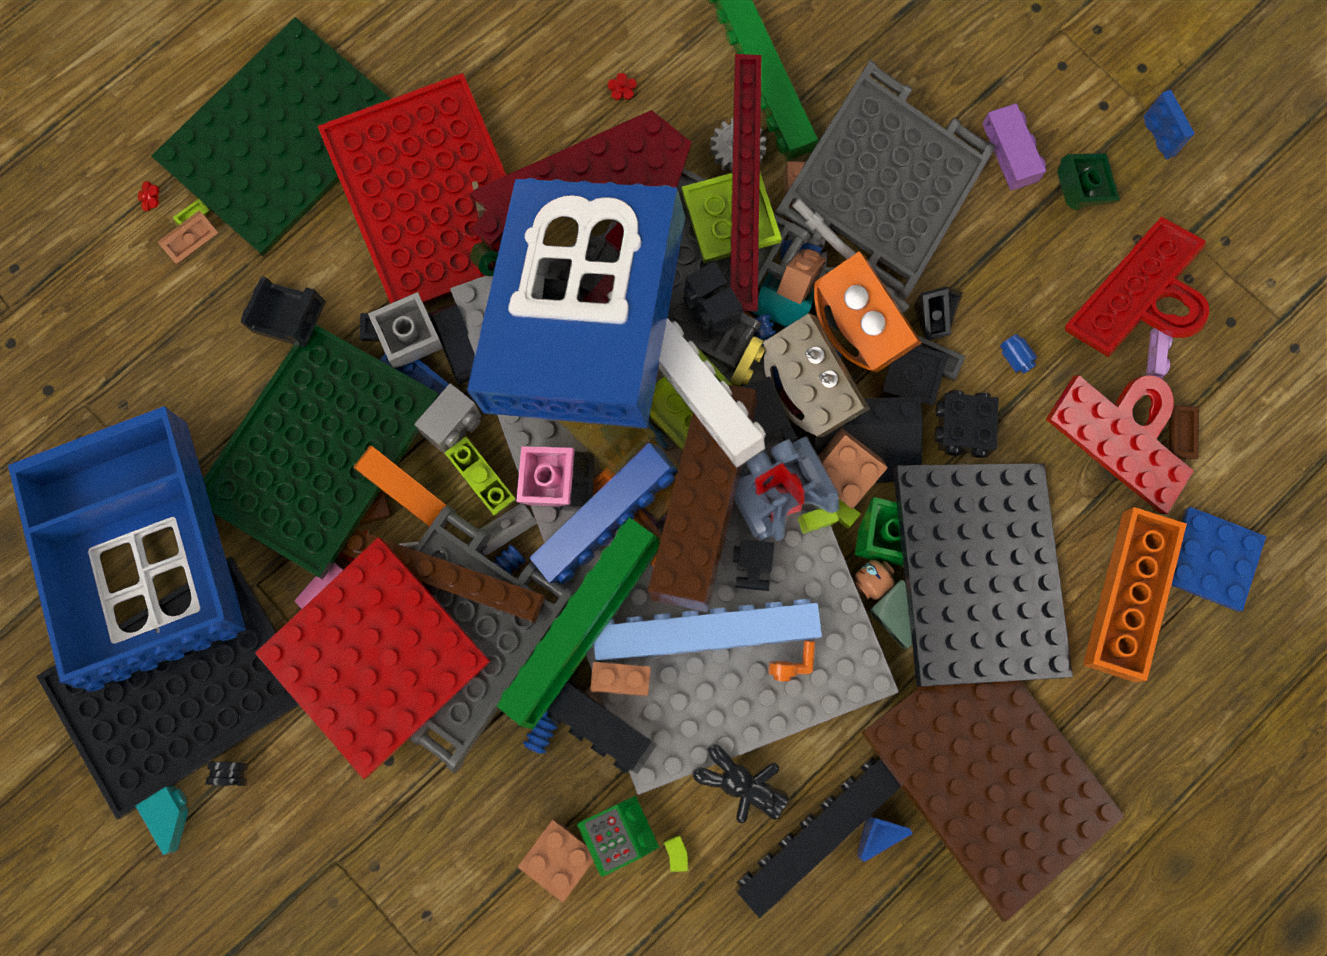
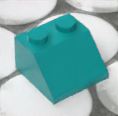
M768 273L758 295L757 312L753 311L752 313L758 316L770 314V321L782 324L786 328L809 313L814 301V289L801 304L777 294L781 280Z

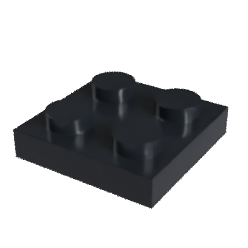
M919 346L915 347L889 364L882 392L898 397H920L921 403L934 406L948 354Z

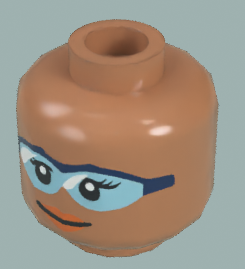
M870 560L855 573L856 582L854 584L864 598L867 600L869 598L878 600L894 587L895 581L892 575L895 574V571L886 561L880 563L877 560Z

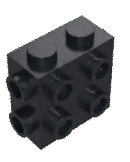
M951 390L945 393L940 401H937L935 415L939 417V426L935 427L934 442H938V450L945 451L946 455L958 456L961 453H972V457L987 458L988 455L997 450L999 398L991 397L989 393L964 395V392L960 390Z

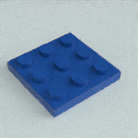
M1186 508L1182 522L1187 525L1171 586L1237 612L1243 611L1266 536L1195 508Z

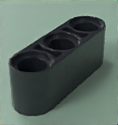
M456 304L430 313V318L443 346V351L458 385L470 380L475 354L461 313Z

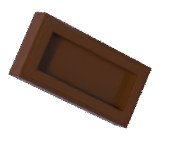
M1174 405L1173 412L1169 418V450L1179 459H1198L1199 407Z

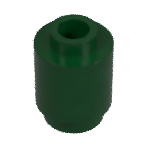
M480 242L472 247L470 258L483 275L493 276L499 252L494 247H489L485 242Z

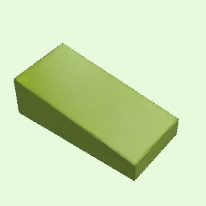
M198 199L175 215L173 219L179 226L199 210L204 216L209 214L210 210Z

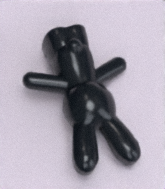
M717 744L710 745L708 747L710 758L724 772L720 774L706 768H696L692 772L693 779L701 785L721 788L731 797H740L736 820L739 823L746 822L750 804L761 810L771 819L777 820L787 806L789 797L785 791L766 783V781L778 773L779 765L771 763L755 776H752L745 766L735 764L722 747Z

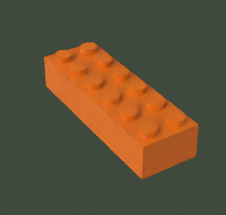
M1136 507L1123 512L1083 666L1135 683L1147 681L1186 523Z

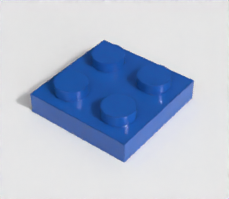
M1172 90L1161 93L1143 116L1147 129L1152 132L1156 139L1157 148L1164 154L1166 160L1176 156L1195 134Z

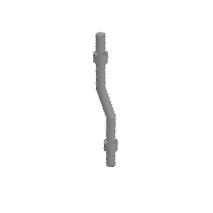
M800 198L794 202L792 206L806 219L805 223L812 230L816 229L841 255L849 259L856 254L823 222L824 218L817 211L813 212ZM884 284L901 312L906 311L909 305L897 296L896 291Z

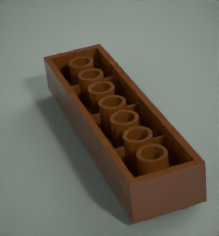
M728 385L732 392L731 397L736 403L740 401L745 406L749 414L747 417L753 423L757 406L756 390ZM694 412L686 437L648 593L652 601L708 612L742 465L739 467L734 465Z

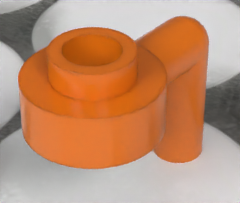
M804 640L802 663L769 661L768 673L774 675V680L791 681V677L797 676V674H811L814 666L815 641Z

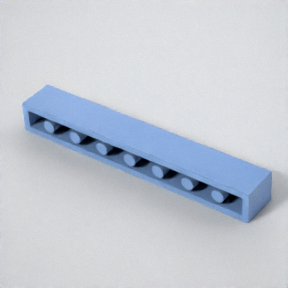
M810 599L794 600L792 606H782V602L766 603V608L755 609L754 605L738 606V611L727 612L726 608L710 609V614L699 615V611L682 612V617L671 618V614L654 615V620L643 621V617L626 618V623L615 624V620L611 619L594 642L596 662L819 639L822 637L818 603L810 604Z

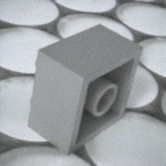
M418 292L368 313L387 358L394 369H398L443 349Z
M450 383L414 425L425 439L445 454L447 450L462 440L468 431L471 433L478 427L481 422V414L476 404Z

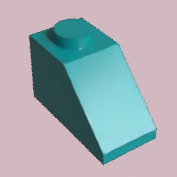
M175 786L165 787L136 805L163 855L171 854L178 850L189 811L185 804L187 803L185 794Z

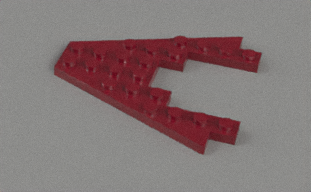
M654 111L645 112L473 190L470 193L471 198L487 211L471 227V231L491 248L502 238L515 179L526 180L527 178H534L544 181L559 179L564 182L588 181L600 184L613 182L618 185L642 184L644 186L656 187L668 185L678 188L692 142ZM620 222L605 236V241L619 253L621 252L624 237V227ZM606 274L581 302L608 304L607 294L613 291L615 276Z

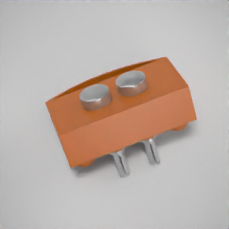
M860 251L815 281L814 300L819 322L832 345L840 354L854 364L877 373L921 344L920 339L873 267ZM827 305L831 307L833 317L840 332L859 350L857 357L850 354L834 336L824 311Z

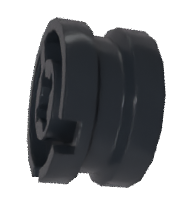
M207 762V769L210 772L209 776L206 777V785L246 786L247 778L244 777V774L248 770L247 762Z

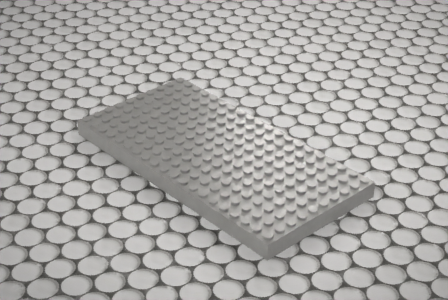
M604 234L595 237L602 239ZM590 247L585 257L587 261L592 257L596 250L595 248ZM541 258L539 260L532 291L533 299H542L544 279L559 280L557 277L560 271L565 270L571 259ZM483 276L450 288L469 333L468 338L474 354H476L493 276ZM582 291V300L588 295L587 293H585V292H583V291ZM739 324L736 326L723 350L725 354L730 355L745 328L744 325ZM747 347L745 348L741 358L739 359V362L741 361ZM706 356L730 382L735 371ZM761 359L760 362L754 361L751 367L754 373L748 384L766 378L763 360ZM659 368L657 372L656 383L662 377H664V374L660 371ZM497 415L518 473L521 446L574 448L577 452L595 453L594 479L605 469L614 477L625 466L599 432V429L606 424ZM650 417L649 421L656 430H660L665 437L663 439L669 445L663 452L679 469L683 452ZM637 427L634 429L642 441L648 437L642 428ZM780 431L763 437L765 449L758 454L766 452L769 460H771L773 454L770 450L783 442ZM745 462L742 465V469H745V471L747 472L749 471V468ZM734 501L708 612L652 601L648 588L654 567L649 564L611 618L615 620V624L626 623V618L643 617V621L654 620V615L671 614V618L682 617V612L699 611V615L710 614V609L726 608L727 612L738 611V606L754 605L755 609L766 608V603L782 602V606H792L794 600L810 599V604L818 603L822 637L813 639L815 641L813 672L811 674H797V676L791 677V681L774 680V675L768 673L769 661L802 663L804 640L601 662L650 667L648 697L600 693L606 709L657 744L639 773L629 771L638 795L690 775L696 768H708L715 765L716 763L710 758L708 753V747L712 744L719 745L730 758H733L899 693L831 526L803 534L797 518L802 514L820 509L814 504H802L800 512L785 517V538L776 541L772 536L765 540V542H774L772 571L770 574L760 573L759 579L770 580L769 591L735 588L736 576L747 578L748 571L736 570L737 563L732 562L734 546H739L741 539L761 540L754 537ZM531 506L544 543L579 511V509L562 511L560 506ZM666 520L661 522L656 527L658 529L664 528ZM608 544L597 549L594 552V558L589 563L581 565L575 570V575L570 581L560 585L577 592L584 582L585 575L594 568L600 559L602 551ZM594 644L586 654L592 671L593 662H596Z

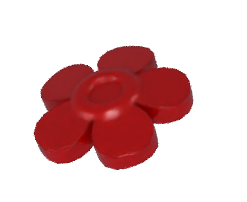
M618 73L617 81L615 79L608 81V89L612 91L611 97L614 100H620L622 95L625 100L633 98L634 93L632 90L637 86L635 79L630 78L627 80L625 73Z
M150 181L143 182L142 190L138 192V200L142 202L141 207L144 211H150L151 208H157L159 205V188L157 185H152Z

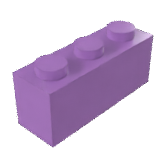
M1017 103L989 112L982 125L989 141L996 146L994 153L1010 190L1039 182L1046 172V164L1043 157L1039 156L1037 152L1035 138L1033 134L1029 133L1026 126V117L1019 110Z

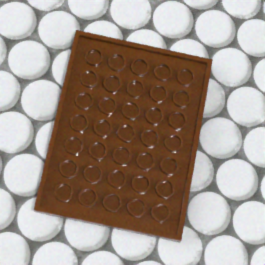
M1021 681L918 687L861 732L1002 922H1006L1125 816Z

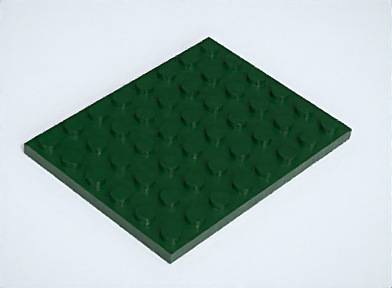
M294 17L163 143L151 157L259 254L264 256L339 181L318 126L390 100L391 98L297 17Z
M315 325L305 348L293 345L203 480L212 512L323 580L381 491L379 487L354 469V465L369 446H373L395 465H398L419 432L414 424L440 394Z

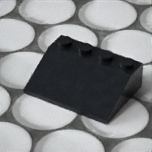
M920 397L865 399L870 408L868 411L825 437H817L811 434L812 446L817 455H819L837 432L843 428L885 462L887 469L875 483H893L894 467L922 465Z

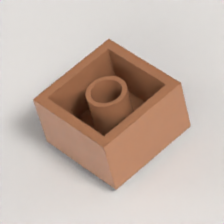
M843 428L837 432L818 455L840 494L838 496L839 499L852 509L887 469L882 458Z
M554 818L519 864L518 868L561 902H564L592 864L593 859L585 841Z

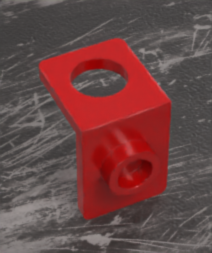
M783 463L755 479V490L758 496L782 483L800 506L804 504V489L801 480L795 473L791 474ZM774 476L773 479H772L769 483H767L766 485H763V483H764L769 477Z

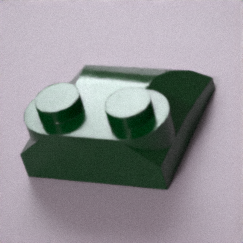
M1106 153L1067 154L1061 159L1057 174L1065 202L1070 208L1080 210L1085 206L1110 204L1120 201Z

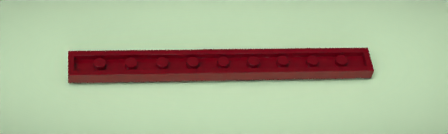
M735 54L730 287L741 303L742 311L757 312L762 55Z

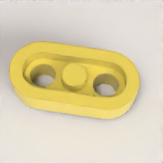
M755 336L752 338L731 378L730 383L738 387H741L742 384L748 385L754 373L751 370L754 361L760 362L766 348L762 346L763 340Z

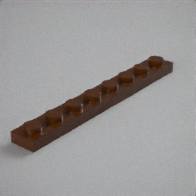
M355 530L341 553L356 559L378 537ZM383 539L421 583L536 623L545 600L544 595Z

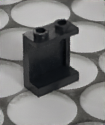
M261 276L254 288L247 308L243 311L240 322L252 333L305 348L326 301L314 289L305 288L304 292L274 284L267 277Z

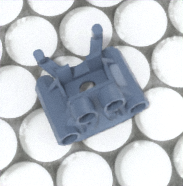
M807 437L799 439L794 443L791 440L783 441L770 450L773 454L771 460H769L766 452H762L746 462L749 471L746 472L745 469H741L734 501L754 537L759 538L761 541H765L772 536L776 541L785 538V517L792 508L799 505L790 492L780 493L775 487L759 496L756 493L755 479L781 463L785 465L791 474L795 473L801 480L804 489V504H814L829 513L839 510L838 496L840 494ZM774 476L769 477V478L763 483V485H766L767 483H769V482L773 479ZM772 513H773V522H772V520H771L770 517H769Z

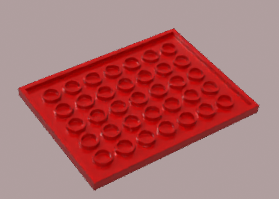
M463 73L318 126L390 304L418 292L425 305L452 294L450 288L485 276L472 263L470 258L472 247L477 243L483 242L471 231V227L479 220L476 201L470 195L473 191L472 182L477 181L479 188L506 176V173ZM502 238L494 246L498 252Z

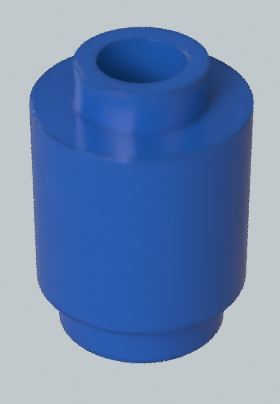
M1018 334L1010 337L1000 345L1003 350L1001 352L1015 373L1021 371L1025 374L1036 366L1034 361L1038 359L1037 355L1026 340L1020 338Z

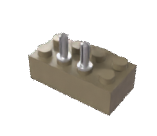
M808 313L763 342L766 348L764 351L766 377L770 376L787 417L805 431L817 437H825L870 409L816 316ZM773 366H776L786 394L805 415L803 420L798 419L783 402L774 381Z

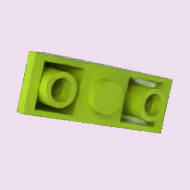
M464 437L445 452L452 464L494 516L516 500L467 437Z

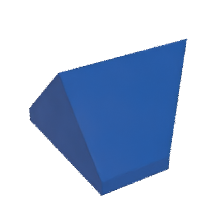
M868 817L865 820L857 856L859 860L865 862L913 833L910 828Z

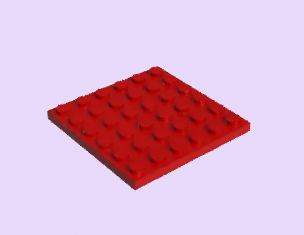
M379 537L255 652L363 780L373 774L491 662L384 540Z

